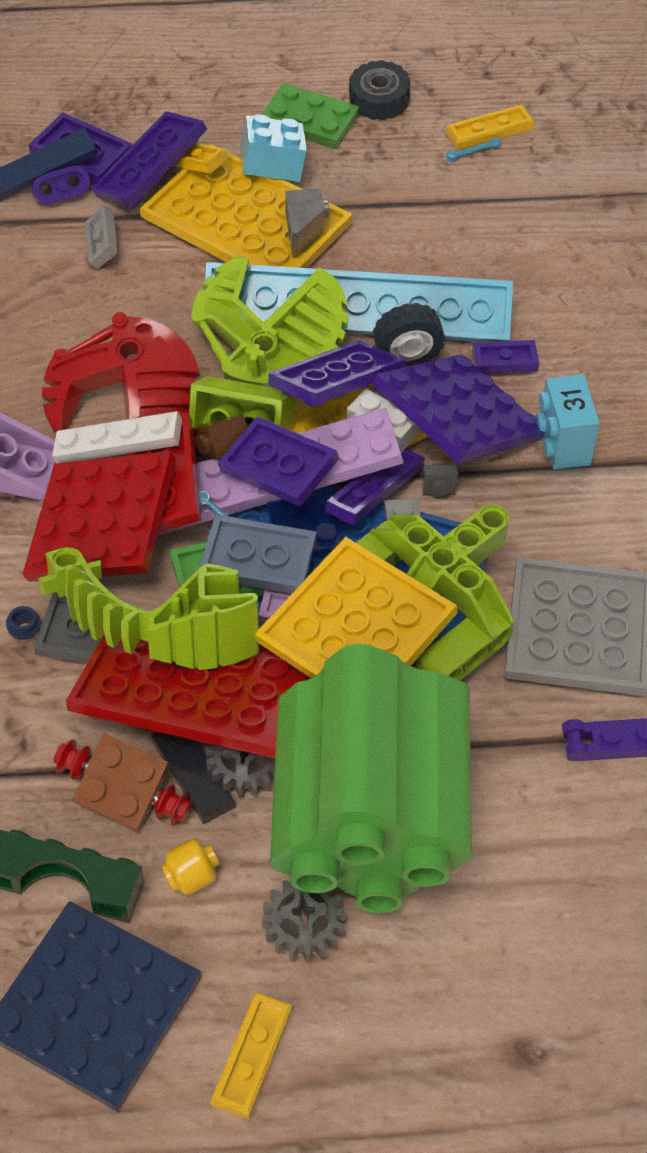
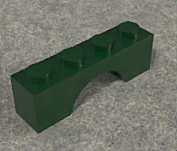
M0 829L1 890L22 895L28 887L41 879L53 876L67 877L77 881L88 891L93 914L130 924L144 885L142 866H138L137 863L127 858H117L115 860L104 857L99 852L89 848L77 850L66 847L62 842L55 839L43 841L31 838L20 830L12 829L5 831Z

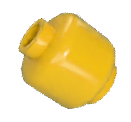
M193 838L167 851L165 855L166 863L162 864L161 867L174 892L180 890L184 895L188 896L213 884L217 879L215 867L221 865L211 844L204 847L198 839Z

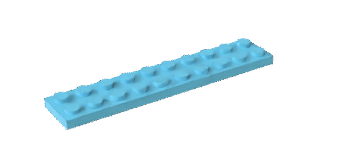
M206 262L205 280L208 277H216L214 276V271L224 263ZM248 265L239 299L262 321H266L317 269ZM323 269L336 278L344 292L347 309L343 308V311L348 314V328L342 327L341 329L346 334L373 335L376 321L385 312H389L396 306H402V304L420 303V305L430 306L431 309L437 312L446 340L470 342L510 341L513 281Z

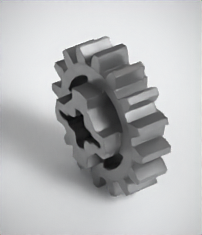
M214 744L206 746L207 770H214L212 772V779L214 782L222 780L224 790L229 791L232 787L237 788V796H242L244 789H250L251 794L255 796L257 795L258 786H262L266 790L271 789L270 778L274 780L275 770L274 758L249 753L247 758H245L244 764H242L247 752Z
M283 881V892L280 893L272 889L270 891L272 902H264L263 913L266 915L262 916V928L267 929L265 931L266 941L273 942L276 940L275 952L278 954L285 948L288 949L289 960H294L297 953H303L305 962H309L311 952L315 951L321 958L325 957V946L327 945L335 949L338 939L336 936H343L344 924L341 922L345 921L346 912L345 909L340 908L342 899L340 895L330 897L331 891L323 893L304 892L291 886L288 881ZM301 909L304 910V916L307 918L306 929L303 927V921L300 918Z

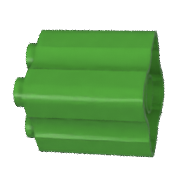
M352 644L343 647L324 662L323 669L316 676L306 681L297 682L279 697L270 866L278 872L290 875L291 885L294 888L309 893H323L338 887L345 893L356 896V905L361 910L371 913H390L400 909L403 905V898L419 890L420 886L431 887L446 883L450 879V871L472 858L470 690L464 682L439 672L424 671L411 667L400 660L398 656L374 646Z

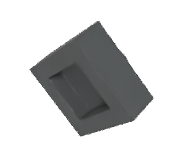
M424 465L422 480L423 496L434 495L441 497L456 495L457 465Z

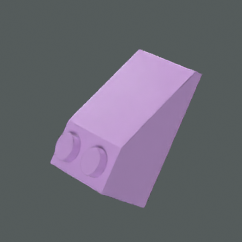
M0 413V492L44 501L54 463H56L52 458L55 440Z

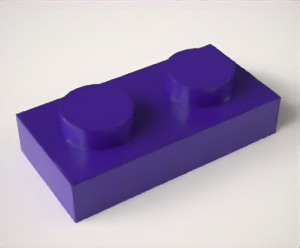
M535 340L473 343L474 366L476 370L481 371L483 374L538 371L539 359Z

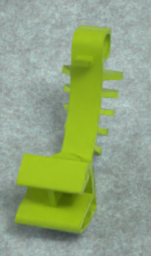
M68 547L46 553L48 575L38 578L40 592L44 595L57 592L59 598L66 596L72 621H78L79 628L83 632L90 629L91 638L96 641L105 634L107 645L114 648L122 639L124 652L132 654L141 639L149 643L151 659L168 663L174 661L177 665L192 669L197 667L199 670L218 668V665L227 666L235 664L259 652V643L254 635L259 629L258 596L255 593H239V571L236 569L206 563L164 604L148 612L122 601L100 583L98 579L102 578L101 560L87 564L77 549Z

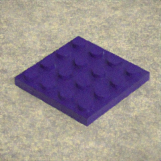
M462 354L377 373L372 383L458 464L542 440L545 432L539 430L537 418L534 415L526 412L515 402L511 395L501 390L491 377L476 370L472 361Z

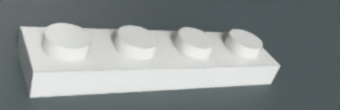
M176 411L60 430L56 433L52 458L56 463H64L179 446L182 418Z

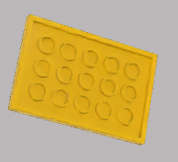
M229 152L230 158L211 174L183 168L140 208L141 218L225 262L237 256L249 258V265L308 268L352 223L351 213L329 203V218L324 219V232L298 255H292L285 214V191L303 189L283 179L243 174L241 158Z

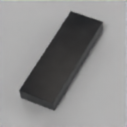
M157 731L151 734V741L162 759L172 764L169 770L183 793L186 791L190 792V801L193 802V809L203 824L236 808L235 800L229 791L223 789L222 780L213 781L212 772L214 770H207L206 760L208 758L196 740Z

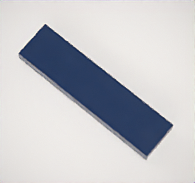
M85 128L0 167V201L32 186L34 180L43 174L77 165L98 155Z

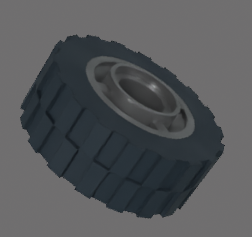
M384 60L370 61L355 69L353 75L349 78L350 104L359 106V113L363 117H368L372 120L394 118L396 115L403 113L404 109H407L409 105L410 77H408L407 71H404L402 66L396 65L394 62H385Z

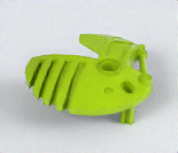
M237 256L219 266L214 271V276L216 277H208L204 281L203 288L205 290L198 291L193 303L191 316L193 324L201 328L209 340L213 352L221 363L224 379L272 387L268 385L269 372L338 348L339 346L335 344L336 342L343 344L346 332L341 328H348V314L343 311V308L347 309V301L335 277L319 267L266 321H262L239 299L249 265V258ZM210 328L215 330L232 348L235 349V351L230 356L227 354L221 342L216 339L215 335L213 334Z

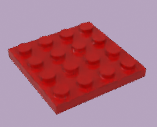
M171 451L54 463L22 575L29 582L38 581V578L47 576L46 553L66 547L77 549L87 564L101 560L102 576L148 573L176 458Z

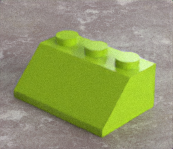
M205 376L191 383L189 415L192 419L193 427L230 416L243 415L247 428L256 417H260L291 431L294 423L296 397L285 395L276 388Z

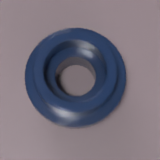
M19 606L14 608L7 617L6 628L8 633L15 639H30L40 631L41 619L39 614L32 608Z

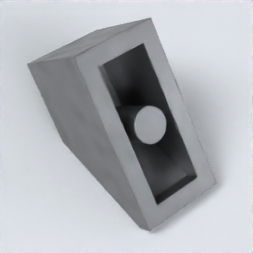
M321 188L285 191V214L292 255H298L324 232V219L329 218L328 200H323Z

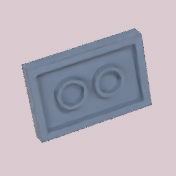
M215 514L200 567L208 563L236 569L239 571V585L292 594L307 578L317 532Z

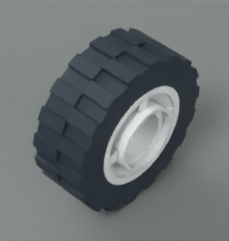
M407 303L392 308L389 312L381 315L382 317L376 321V326L373 328V338L376 347L406 359L405 367L432 361L431 359L440 354V350L444 348V341H446L437 312L431 309L430 306L420 305V303Z

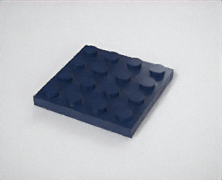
M69 901L0 1001V1046L118 1112L201 980L202 973L195 967Z

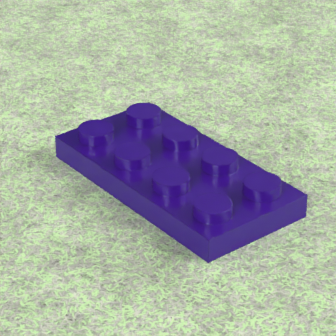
M165 111L91 187L96 197L131 208L143 199V196L155 184L160 182L162 176L173 165L177 164L181 156L191 146L195 145L206 132L207 128L203 120Z
M357 340L269 372L268 385L281 390L285 395L303 400L309 406H321L324 402L336 397H344L349 392L369 387L377 373L405 367L406 359Z

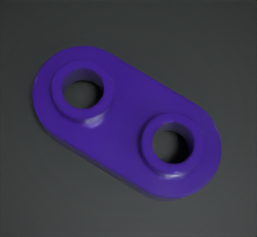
M75 165L37 177L32 184V195L41 204L48 205L83 194L89 187L90 178L84 168ZM70 176L77 178L78 185L76 187L69 184ZM43 184L51 188L49 195L42 193L41 187Z

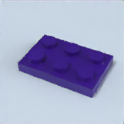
M62 112L29 144V151L32 153L85 128L98 155L75 166L84 168L89 175L90 181L96 183L132 146V143Z
M256 417L219 460L218 466L221 472L300 507L336 464L339 456L337 450Z

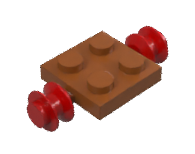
M103 733L93 756L89 746L78 750L77 742L74 739L69 740L66 744L62 743L54 755L57 773L61 774L68 769L71 771L70 777L72 780H77L83 776L72 801L141 832L153 805H155L156 818L160 820L165 815L170 816L171 826H176L180 821L184 823L192 811L193 802L190 801V792L186 791L181 796L175 794V785H170L160 791L172 765L171 763L106 733Z

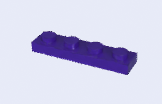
M404 449L401 453L403 464L356 477L327 500L325 512L339 518L343 522L355 525L422 470L425 457Z

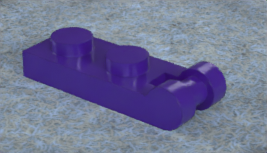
M647 718L593 722L571 719L561 725L563 737L568 739V745L565 748L567 759L570 761L647 757ZM590 738L591 744L582 742V739Z

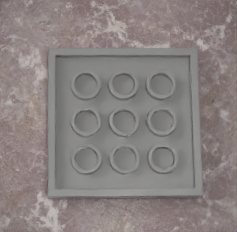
M517 557L511 615L515 623L513 633L508 640L504 678L646 696L647 573Z

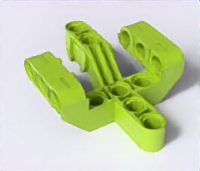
M495 504L486 505L445 536H442L418 514H393L387 521L381 523L376 529H372L356 542L392 566L403 560L411 567L407 575L439 595L442 594L446 599L456 604L457 608L467 616L466 619L421 654L415 664L417 669L439 672L460 681L504 646L511 637L515 620L494 580L477 566L500 549L506 541L509 514L505 508Z

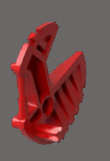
M123 312L115 313L112 316V325L93 334L91 338L67 351L62 348L54 352L43 379L50 387H42L43 399L50 402V404H43V408L54 433H57V431L68 429L85 392L119 382L122 383L126 420L176 411L179 414L186 412L189 414L191 383L199 380L195 379V377L200 376L196 359L190 347L176 332L161 323L141 317H127ZM113 337V339H112L111 341L102 343V342L108 340L109 338ZM131 354H137V355H136L135 357H133V358H130V359L127 358V356H129V355H131Z

